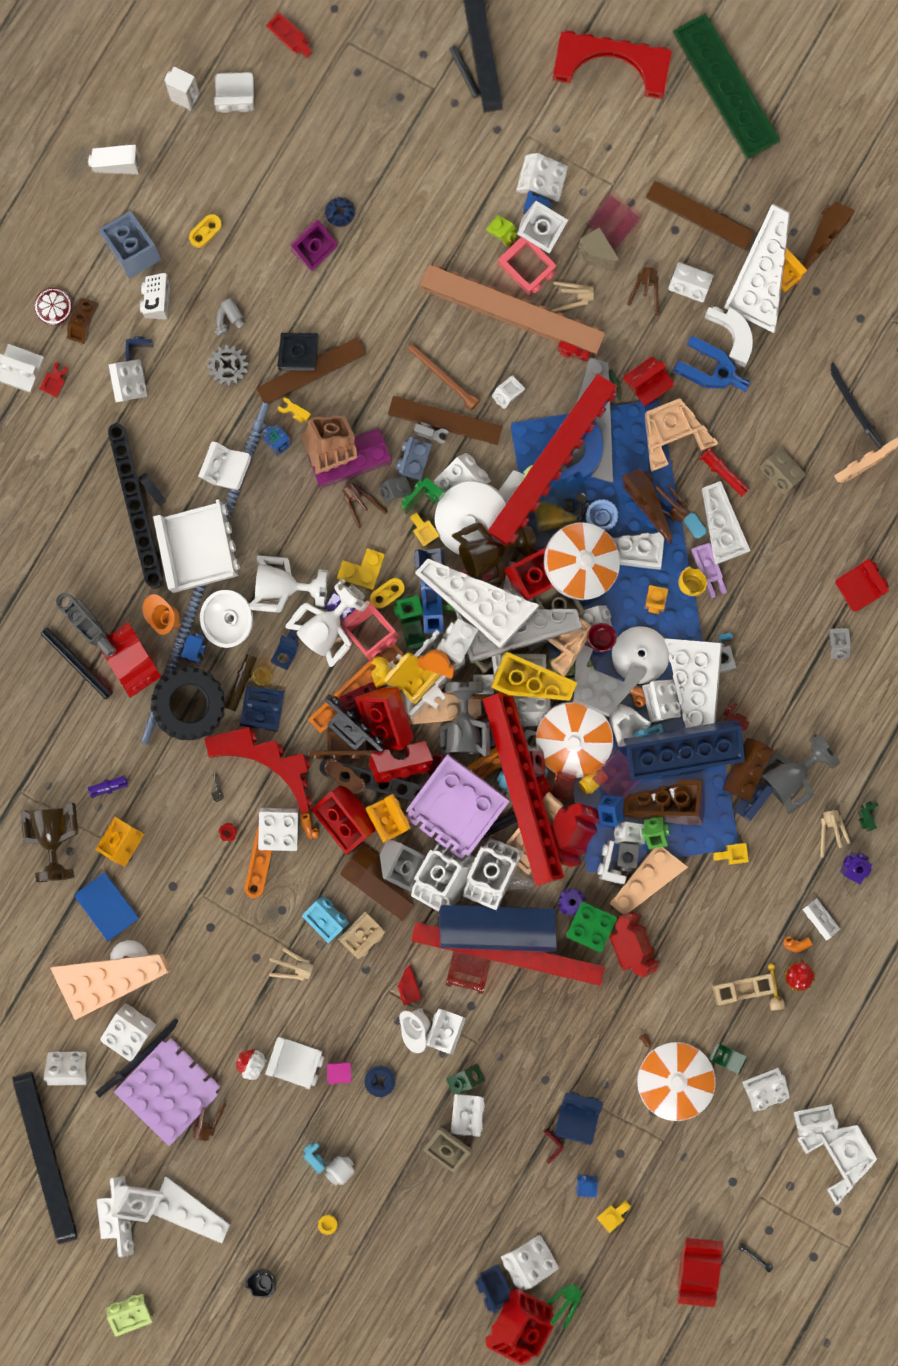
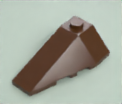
M834 202L832 206L828 204L821 212L823 216L803 262V266L807 270L850 222L855 212L852 208Z
M682 780L674 785L660 786V789L646 790L625 796L623 816L642 819L663 817L664 821L669 823L703 825L705 811L703 780Z
M364 844L340 873L342 877L402 921L414 906L400 886L383 878L380 856Z

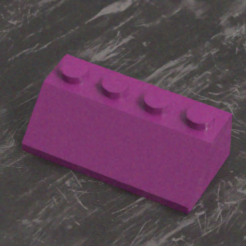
M379 428L355 436L356 459L349 461L345 465L341 464L337 468H331L330 471L315 474L320 489L391 464V458Z

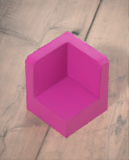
M351 1062L327 1064L328 1084L350 1083Z

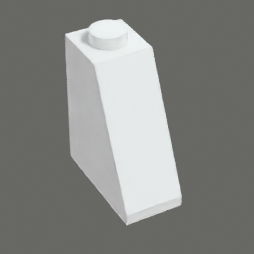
M136 145L92 149V155H89V166L92 167L94 173L139 174L140 155Z

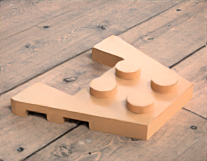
M680 398L644 413L651 472L668 465V461L661 446L694 434L701 451L718 444V441L711 437L705 426H702L697 421L696 416Z
M898 437L884 445L879 451L874 452L872 450L865 454L861 462L858 463L855 460L850 463L847 468L834 475L837 482L846 483L879 463L898 447Z
M580 617L582 629L548 639L551 644L563 652L551 662L552 668L563 677L567 674L585 645L588 631L592 627Z

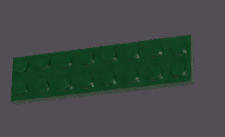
M706 13L673 30L672 33L746 160L780 142L779 137Z

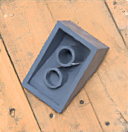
M131 211L98 229L128 278L135 276L161 260L154 243Z

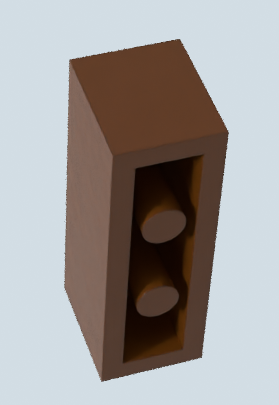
M747 738L743 745L745 762L734 764L722 790L737 798L750 801L774 749L760 741Z

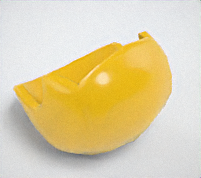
M689 566L681 572L678 584L684 594L699 596L706 590L707 580L699 568L693 569Z
M381 656L374 657L371 664L376 665V668L371 671L375 686L379 688L386 685L384 679L389 671L392 670V667L385 658Z

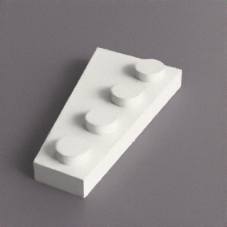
M721 481L704 487L702 493L715 565L750 552V548Z

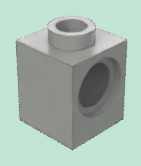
M722 644L721 654L727 656V662L721 663L720 674L736 669L731 647H725V644Z

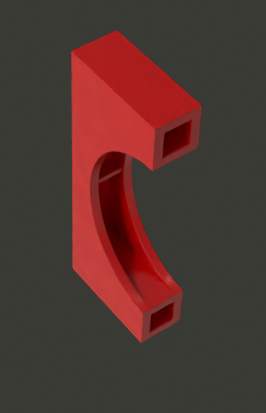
M571 30L561 31L552 80L571 84L573 75L584 63L596 58L611 57L623 60L637 70L644 83L645 97L663 100L672 50H668V48L658 46L657 48L650 47L645 43L631 44L628 40L614 41L610 37L597 38L587 33L580 35Z

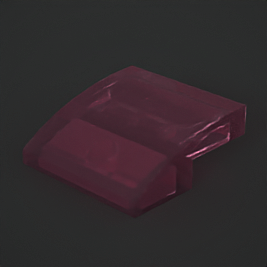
M608 195L586 222V225L593 231L600 228L609 244L617 248L639 222L640 218L628 207H624L612 195Z
M619 750L592 778L607 795L623 797V800L641 781L630 780L627 758Z

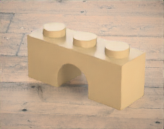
M771 974L712 986L716 1005L776 993Z

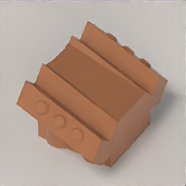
M345 416L314 417L308 420L307 430L301 433L302 444L305 443V452H307L311 459L312 467L315 466V474L330 471L331 468H337L341 464L345 465L357 458L356 446L354 444L355 436Z

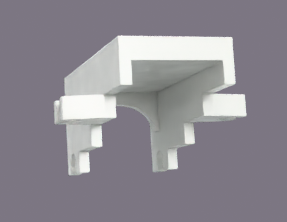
M438 630L432 634L433 636L423 643V646L414 654L415 656H425L427 652L436 650L441 642ZM398 654L396 659L400 660L402 656ZM465 656L460 664L449 658L450 665L455 667V676L465 666ZM393 661L390 662L392 669H394L396 665ZM441 675L417 704L412 703L399 690L407 716L413 719L426 704L437 709L439 704L435 702V699L440 698L442 702L446 700L441 689L451 678Z

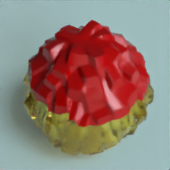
M802 960L789 964V967L784 972L785 983L792 991H806L815 981V971H812L811 967Z

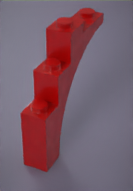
M249 727L204 738L209 758L221 756L243 757L269 767L288 784L297 799L301 813L310 812L309 808L312 807L310 796L306 797L304 790L308 789L305 777L302 778L301 775L308 774L307 769L311 768L309 758L304 757L303 753L281 759V755H284L282 745L278 744L276 740L254 745V742H257L255 731H251Z

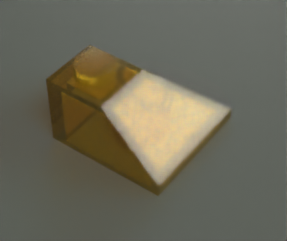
M548 501L540 502L541 505L534 513L537 532L563 528L576 523L577 520L574 514L554 503L549 504Z

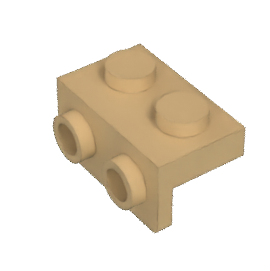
M364 912L338 940L357 959H360L367 955L370 948L383 938L385 931Z

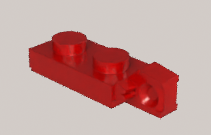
M279 12L266 25V28L295 54L300 52L307 59L312 55V50L307 46L309 42L306 40V37Z

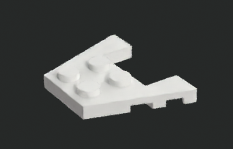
M857 1125L838 1128L834 1132L827 1134L819 1132L812 1137H797L806 1154L824 1144L843 1176V1180L827 1189L835 1205L842 1201L844 1196L850 1192L856 1182L862 1178L877 1160Z

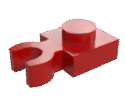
M562 340L558 345L557 351L565 358L576 357L585 362L589 359L590 352L579 349L577 346Z
M55 362L53 365V374L47 372L39 388L55 398H58L65 384V380L61 379L62 376L68 373L67 366L64 367L63 371H58L60 365L58 362Z

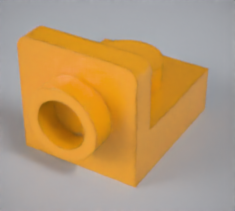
M649 585L644 608L653 614L663 612L668 589Z

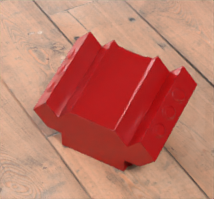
M129 622L107 637V640L116 648V652L110 657L105 656L130 698L161 678L156 668L157 666Z
M577 803L569 806L568 809L561 808L558 811L551 825V831L561 865L570 868L581 865L579 855L587 853L586 849L592 836L598 832L595 823L600 822L598 809Z
M631 911L619 917L615 926L617 932L610 934L609 939L622 971L632 968L634 974L645 978L656 972L660 962L652 958L655 949L651 947L647 937V928L639 925L642 916Z
M686 1237L679 1263L677 1304L705 1307L716 1306L723 1241Z
M515 1289L509 1292L510 1301L503 1304L497 1321L491 1325L492 1334L485 1337L486 1348L523 1365L530 1362L532 1357H539L554 1328L550 1323L553 1318V1306L519 1289Z

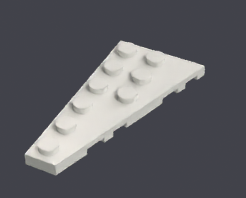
M775 204L771 205L724 306L727 310H729V307L734 309L743 318L773 333L776 332L791 213Z
M427 559L415 572L420 579L500 649L540 607L536 603L524 600L517 595L505 592V590L469 577L462 572H457L430 559Z
M665 639L686 728L716 723L722 643Z

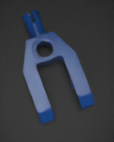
M690 336L686 345L699 351L700 355H706L716 360L719 365L716 367L714 375L709 376L686 363L677 361L673 368L675 373L704 388L726 389L728 385H733L744 392L747 391L751 381L736 375V367L724 351L696 337ZM724 370L727 372L728 376L726 378H721L718 375V372Z

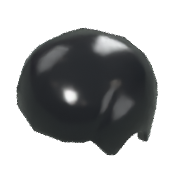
M260 1268L254 1270L246 1278L245 1287L250 1290L252 1296L267 1298L276 1290L277 1280L271 1271Z

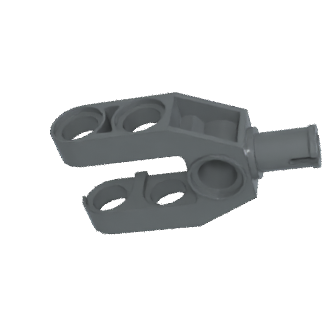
M68 593L59 594L56 598V605L71 624L91 645L98 646L106 657L112 656L116 652V648L107 640L108 632L87 605ZM65 597L70 599L67 607H63L61 604Z

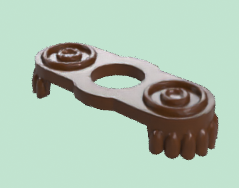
M330 759L325 763L326 774L333 777L339 785L345 786L355 794L363 792L365 782L356 776L350 768L344 767L335 759ZM347 771L350 773L351 778L348 782L340 780L339 775L341 772Z

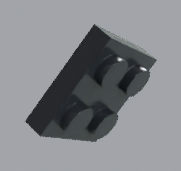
M281 333L278 370L316 371L319 344L318 333Z

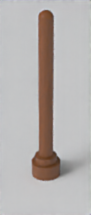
M410 344L408 346V350L464 399L465 406L470 411L479 404L481 399L471 393L468 394L415 345Z

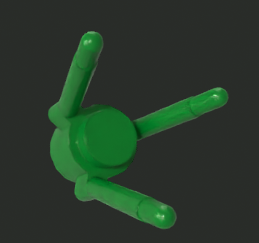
M572 1283L569 1286L565 1285L562 1290L546 1302L550 1305L564 1293L563 1297L567 1299L551 1321V1325L555 1324L569 1303H572L573 1306L563 1326L566 1329L578 1303L582 1300L581 1295L583 1292Z

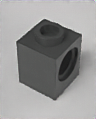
M619 843L616 867H621L620 871L632 872V869L637 868L639 845ZM628 852L633 856L631 863L623 861L622 856L624 853Z

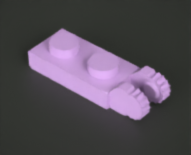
M710 543L692 548L691 552L696 565L706 576V587L710 598L716 597L711 585L714 581H717L722 594L727 593L718 564L715 565Z

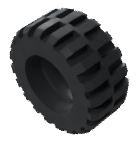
M193 667L175 669L163 676L154 687L150 706L154 716L153 719L159 725V728L172 738L174 737L178 740H197L212 733L224 717V708L226 707L224 690L221 689L219 681H216L212 674L205 672L203 669ZM182 686L198 688L206 699V709L203 715L193 722L179 720L174 716L170 708V700L173 693Z

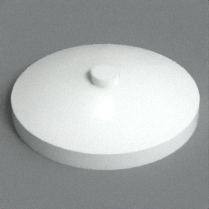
M466 481L453 486L444 493L443 498L438 502L435 512V526L440 539L451 551L459 555V545L461 543L452 538V534L474 523H482L488 531L507 504V501L496 488L484 482ZM479 530L465 536L462 535L468 541L485 539Z

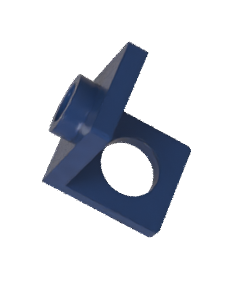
M136 336L134 339H126L125 361H131V347H153L152 339H145V337Z

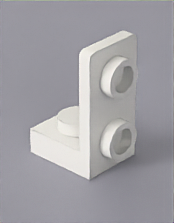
M608 841L607 844L603 845L602 855L604 859L603 863H600L598 866L597 874L600 875L599 879L625 884L626 876H622L621 871L610 869V872H608L614 845L613 841Z

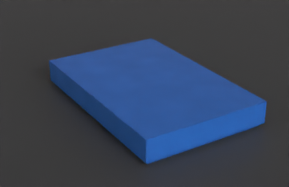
M105 872L73 895L107 942L140 919Z

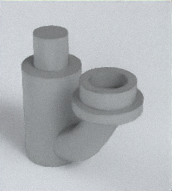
M232 298L222 302L217 312V329L214 332L219 337L228 332V326L226 324L223 325L225 314L232 324H236L238 329L245 326L242 321L244 317Z

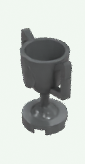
M446 683L445 693L454 694L460 700L461 712L454 721L440 727V754L446 756L447 754L481 753L483 756H489L490 725L475 720L468 713V700L474 694L483 693V683ZM479 727H482V737Z
M816 733L809 738L813 747L812 756L803 763L791 762L775 753L770 757L765 770L777 761L782 763V765L768 772H763L761 776L765 784L774 789L772 793L786 806L788 814H792L814 796L806 779L808 768L816 762L826 763L832 769L840 764L837 755H833L830 750V745ZM804 785L807 792L792 803V800Z

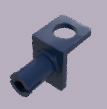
M291 629L287 637L281 635L279 646L271 659L272 664L288 670L298 650V630ZM279 654H286L288 661L281 663L277 657Z

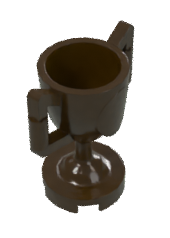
M482 523L471 524L462 528L461 531L452 534V538L461 543L459 545L460 559L470 577L482 581L483 575L496 566L498 576L485 581V583L493 586L500 584L505 579L502 564L504 550L516 546L525 557L537 552L536 548L533 549V544L537 543V540L530 525L525 528L521 527L517 532L519 534L514 544L510 543L508 547L494 540ZM479 530L485 539L468 541L462 535L465 536Z
M70 802L65 808L33 812L21 810L23 841L25 843L41 845L49 853V865L45 867L43 872L35 873L36 882L73 879L74 869H65L61 864H58L56 850L62 842L78 835L76 804ZM68 814H69L70 830H71V831L68 832V833H66V831H67ZM29 820L31 822V826L34 831L36 839L31 838L30 836Z

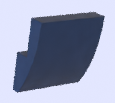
M247 685L240 726L278 732L284 691Z

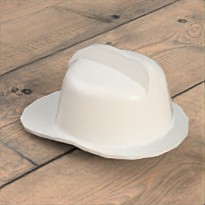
M421 1008L412 1012L403 1011L399 1017L403 1041L412 1052L421 1053L426 1048V1033L430 1028L429 1019Z

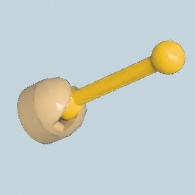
M769 964L768 970L772 975L776 992L770 1001V1010L786 1009L784 999L779 997L777 993L774 974L775 965Z

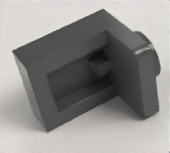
M406 476L387 480L379 486L380 495L385 504L394 499L405 497L407 494H412Z

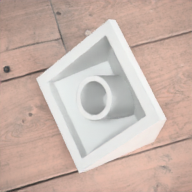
M535 201L522 218L517 235L550 253L568 220Z
M116 1186L112 1217L148 1222L163 1197V1192L129 1186Z

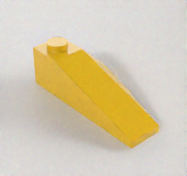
M505 652L495 672L491 688L512 696L570 701L577 682L509 652Z

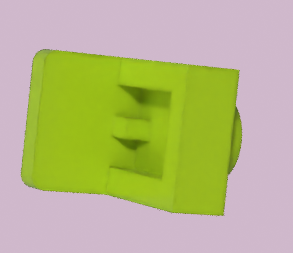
M499 215L495 217L486 229L489 234L500 239L507 247H510L519 236L514 224Z

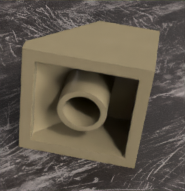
M600 228L580 238L577 253L582 261L585 260L588 265L613 271L617 269L619 258Z

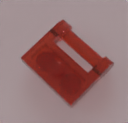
M453 951L445 986L451 987V985L483 994L491 960ZM454 972L481 978L480 984L454 978Z

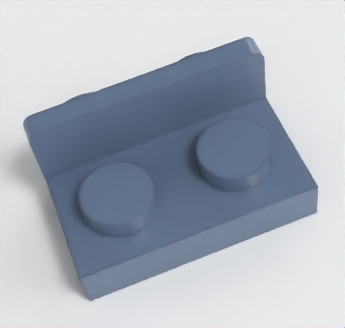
M409 436V440H405L402 451L405 452L403 459L399 458L396 469L399 470V475L417 481L421 480L432 444L415 440Z

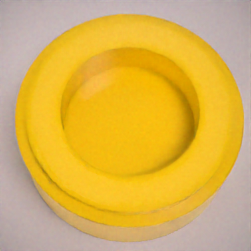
M329 1214L322 1216L318 1222L320 1232L325 1235L333 1234L338 1226L337 1219Z

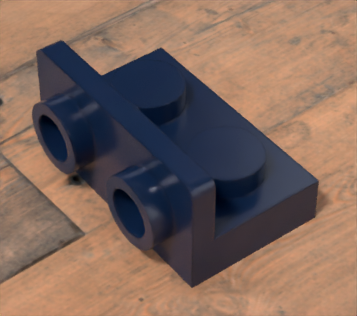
M758 782L750 801L741 799L734 808V811L748 822L751 821L774 789L769 785L765 786Z

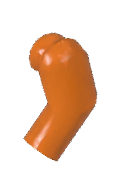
M635 686L629 694H632L634 705L640 708L645 705L646 698L643 689Z
M303 813L300 818L307 838L311 840L312 838L317 839L319 837V830L317 828L312 829L310 815Z
M788 936L784 939L783 943L787 950L794 953H799L813 946L809 937L799 942Z

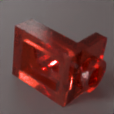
M734 702L732 706L728 705L723 714L726 716L724 721L737 719L741 729L745 731L750 722L746 721L747 717L739 713L733 714L737 703Z
M558 771L552 790L553 795H556L561 800L571 799L574 794L573 789L576 776Z

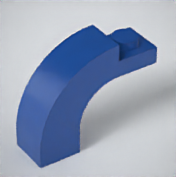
M596 421L594 422L596 425L590 434L586 433L583 437L586 447L584 457L579 463L563 471L560 476L563 484L566 482L568 484L573 483L578 479L579 475L584 482L598 469L602 461L604 449L602 434Z
M421 579L424 632L434 633L436 630L444 632L441 596Z

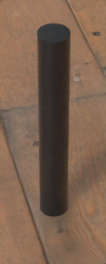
M452 46L449 50L473 98H478L480 93L457 47Z

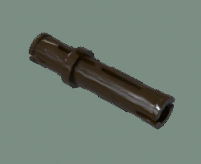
M245 654L242 666L237 671L238 675L225 708L236 712L249 678L251 679L252 677L251 672L257 658Z

